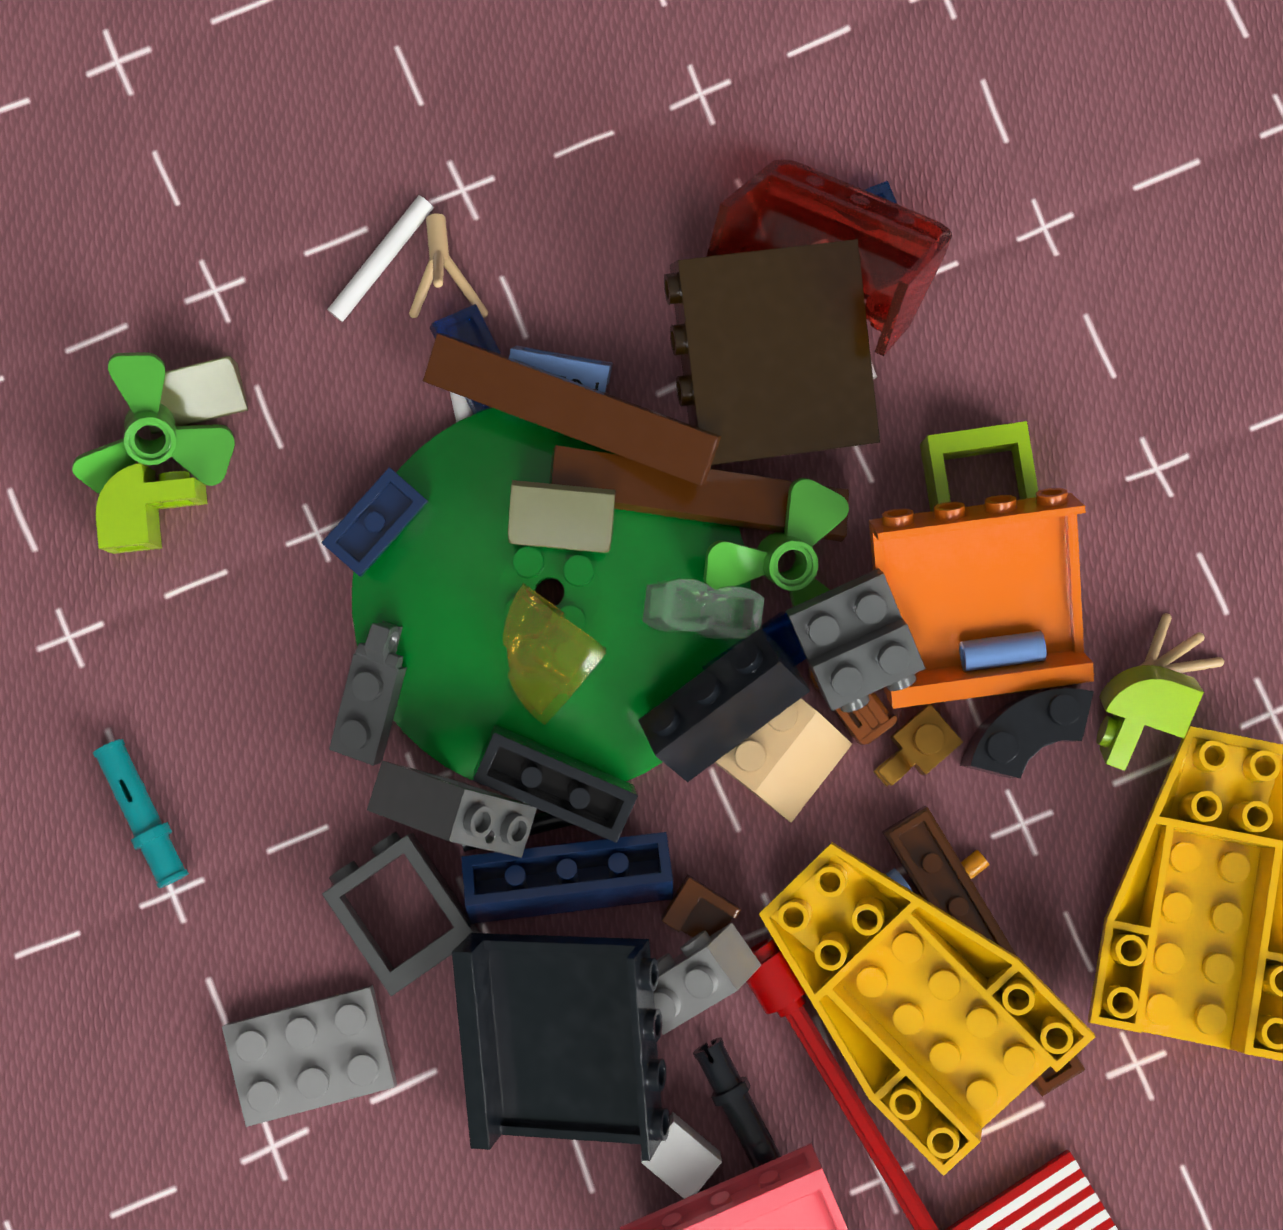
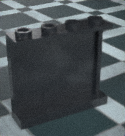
M470 933L452 951L470 1148L490 1150L501 1135L641 1144L642 1161H650L661 1141L667 1140L670 1117L668 1109L662 1108L661 1091H663L666 1081V1065L664 1059H658L657 1042L662 1033V1014L660 1009H654L653 991H655L658 984L659 969L656 958H651L649 939Z

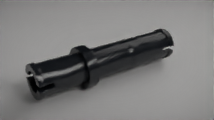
M722 1038L711 1040L712 1045L710 1047L707 1043L698 1047L693 1052V1055L698 1060L714 1091L711 1098L715 1106H722L753 1168L781 1157L748 1092L751 1085L746 1077H740L724 1046Z

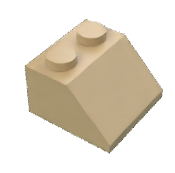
M800 698L714 763L791 823L851 747L852 743L817 710Z

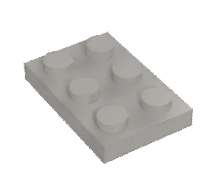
M373 985L227 1023L222 1026L246 1127L391 1089L397 1085Z

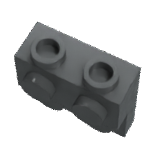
M879 568L785 610L821 695L831 711L838 708L842 712L859 710L870 701L869 694L886 686L889 691L905 689L916 681L915 673L926 669L908 624L902 619L886 577Z

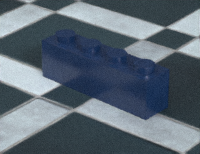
M667 832L619 837L617 843L609 839L527 848L524 849L522 858L498 852L461 856L465 907L471 924L673 900V876Z

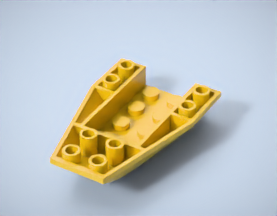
M1189 726L1184 739L1182 738L1104 918L1088 1016L1089 1023L1138 1033L1146 1032L1283 1061V744Z
M833 842L759 913V916L869 1100L943 1176L981 1142L982 1128L1051 1066L1058 1072L1095 1038V1034L1019 957Z

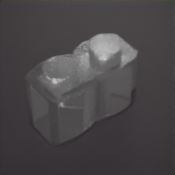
M693 579L655 582L647 585L643 622L656 630L664 632L695 631L711 639H746L761 628L764 597L747 588H712L706 583Z

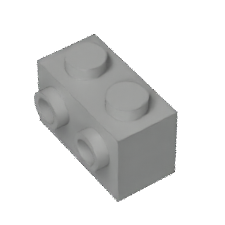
M733 923L728 924L711 936H709L706 930L700 932L680 947L683 953L674 959L667 953L657 960L659 976L657 987L653 991L654 1009H660L663 1035L738 991L761 966V963Z

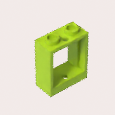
M1027 421L927 435L920 443L930 511H934L933 507L937 504L951 502L944 460L1011 450L1020 499L1036 497L1038 485Z

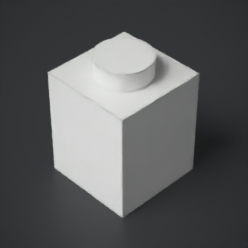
M672 1112L669 1116L670 1127L667 1140L661 1141L650 1161H642L641 1152V1163L685 1199L698 1193L722 1163L720 1151Z

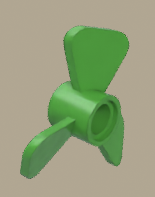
M149 352L116 353L112 355L108 361L109 374L130 407L124 420V438L76 457L73 462V474L93 491L100 494L104 485L113 475L123 468L134 465L136 461L144 465H157L172 457L205 485L214 486L219 484L226 475L235 446L232 431L227 426L219 424L175 426L173 414L166 406L160 403L165 379V365L162 359ZM152 425L160 428L164 433L158 439L145 440L136 432L141 427Z
M799 478L793 481L788 491L784 532L768 535L761 541L757 549L725 540L714 542L706 551L704 584L711 591L722 592L760 576H765L780 588L789 591L793 607L829 591L827 587L815 579L818 571V557L812 546L846 518L849 512L847 500L837 492L811 479ZM789 550H794L795 562L793 566L785 572H779L778 561L782 554Z

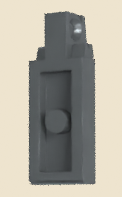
M386 621L372 623L366 643L358 644L356 652L353 654L329 750L372 766L380 764L383 760L407 669L402 666L403 656L396 654L403 627Z

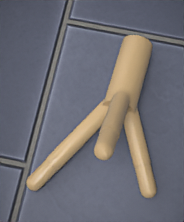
M443 214L428 215L426 217L429 261L409 311L410 317H418L432 280L436 288L442 287L444 267L479 316L482 318L487 317L488 310L449 256L446 217Z
M1165 613L1160 619L1145 662L1139 665L1161 666L1179 673L1221 667L1224 664V660L1221 657L1170 664L1204 640V634L1201 632L1194 634L1158 658L1172 619L1170 614Z

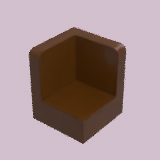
M687 874L673 900H671L662 914L661 920L676 931L680 932L681 930L692 938L704 930L711 936L727 926L732 918L736 919L741 909Z

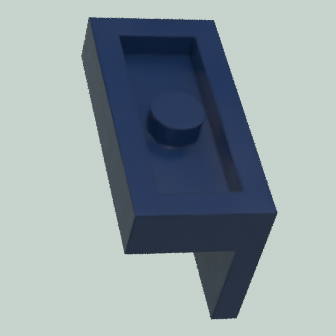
M389 467L321 543L359 577H362L428 504V501Z

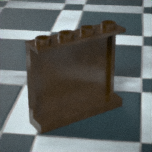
M858 239L683 259L670 264V273L664 274V292L667 304H674L677 322V325L670 326L672 351L674 356L681 355L683 375L676 378L677 397L680 406H687L690 425L721 436L712 465L880 443Z

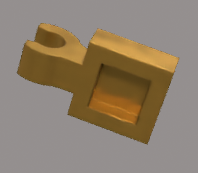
M931 704L926 705L889 737L899 749L873 772L886 787L894 785L913 766L921 775H926L959 747L963 741Z

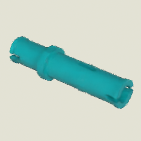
M118 739L96 749L93 755L97 759L113 791L114 797L133 832L134 838L131 839L134 849H141L157 882L158 889L187 876L189 873L187 869L185 870L169 837L172 830L168 822L162 823L146 787L130 758L124 740Z

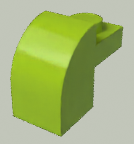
M142 463L123 468L107 481L97 500L96 527L98 548L112 554L162 549L159 509L208 504L206 485L194 477L190 478V473L186 471L159 474V481H156L155 470Z
M1155 665L1132 667L1112 678L1099 696L1105 711L1113 714V717L1106 716L1102 721L1096 740L1097 745H1100L1099 749L1105 763L1125 771L1145 725L1184 739L1204 694L1197 680L1194 677Z

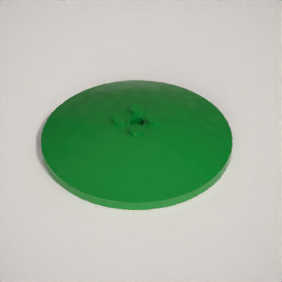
M495 408L478 412L440 432L419 448L396 472L428 501V504L362 577L353 572L352 618L357 646L359 643H366L372 623L386 621L403 627L396 654L403 656L402 666L407 669L393 720L424 752L443 766L467 779L473 780L476 764L494 724L614 777L629 781L662 763L655 756L638 720L747 638L751 611V581L722 592H714L706 587L703 580L706 551L711 544L719 540H725L744 545L739 527L614 509L611 548L607 553L511 544L508 542V524L512 480L549 484L552 452L555 445L610 454L615 453ZM546 579H555L564 587L565 595L563 600L554 607H545L536 600V588Z

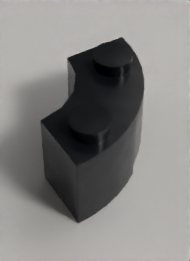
M1073 688L1053 689L1028 694L1006 704L994 714H991L975 731L964 751L960 766L1006 778L1020 779L1028 761L1043 747L1058 741L1076 742L1083 740L1094 691Z

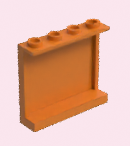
M1049 488L1036 492L1035 498L1016 500V497L1012 495H997L986 498L985 504L965 507V504L961 502H945L935 505L933 507L934 511L914 514L913 510L893 509L882 513V518L869 520L873 570L879 568L884 573L901 617L908 624L926 668L915 673L916 681L905 689L889 691L887 686L884 687V693L893 709L1094 682L1093 662L1084 652L1077 514L1086 513L1085 505L1072 493H1068L1066 489ZM1042 631L1047 650L1045 661L964 671L962 668L959 653L960 641Z

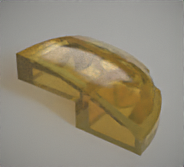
M523 583L510 605L503 632V645L507 647L510 668L507 675L517 697L525 708L545 725L606 654V648L565 618V613L526 584Z

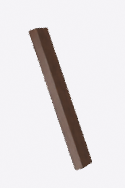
M437 333L423 378V382L700 486L706 482L721 436L444 333Z
M555 445L552 452L549 484L615 490L614 509L771 532H784L788 491L793 481L710 469L705 484L700 486L617 454ZM825 486L842 495L848 502V489ZM848 515L822 539L842 542L847 537Z
M923 806L882 831L923 899L1016 955L927 806ZM1075 1055L1058 1072L1050 1066L1032 1084L1043 1097L1085 1071V1068L1077 1055Z

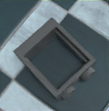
M383 760L367 807V811L441 839L522 858L537 808L455 779Z
M397 832L387 836L371 848L376 857L360 868L355 861L350 862L329 877L334 886L322 893L390 996H393L452 955V951L470 933H481L475 924H471L467 911L414 833L408 834L402 839ZM405 854L453 925V928L394 968L345 894Z

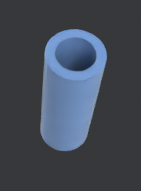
M1042 631L960 641L959 643L960 660L964 671L1045 661L1047 656L1046 642Z

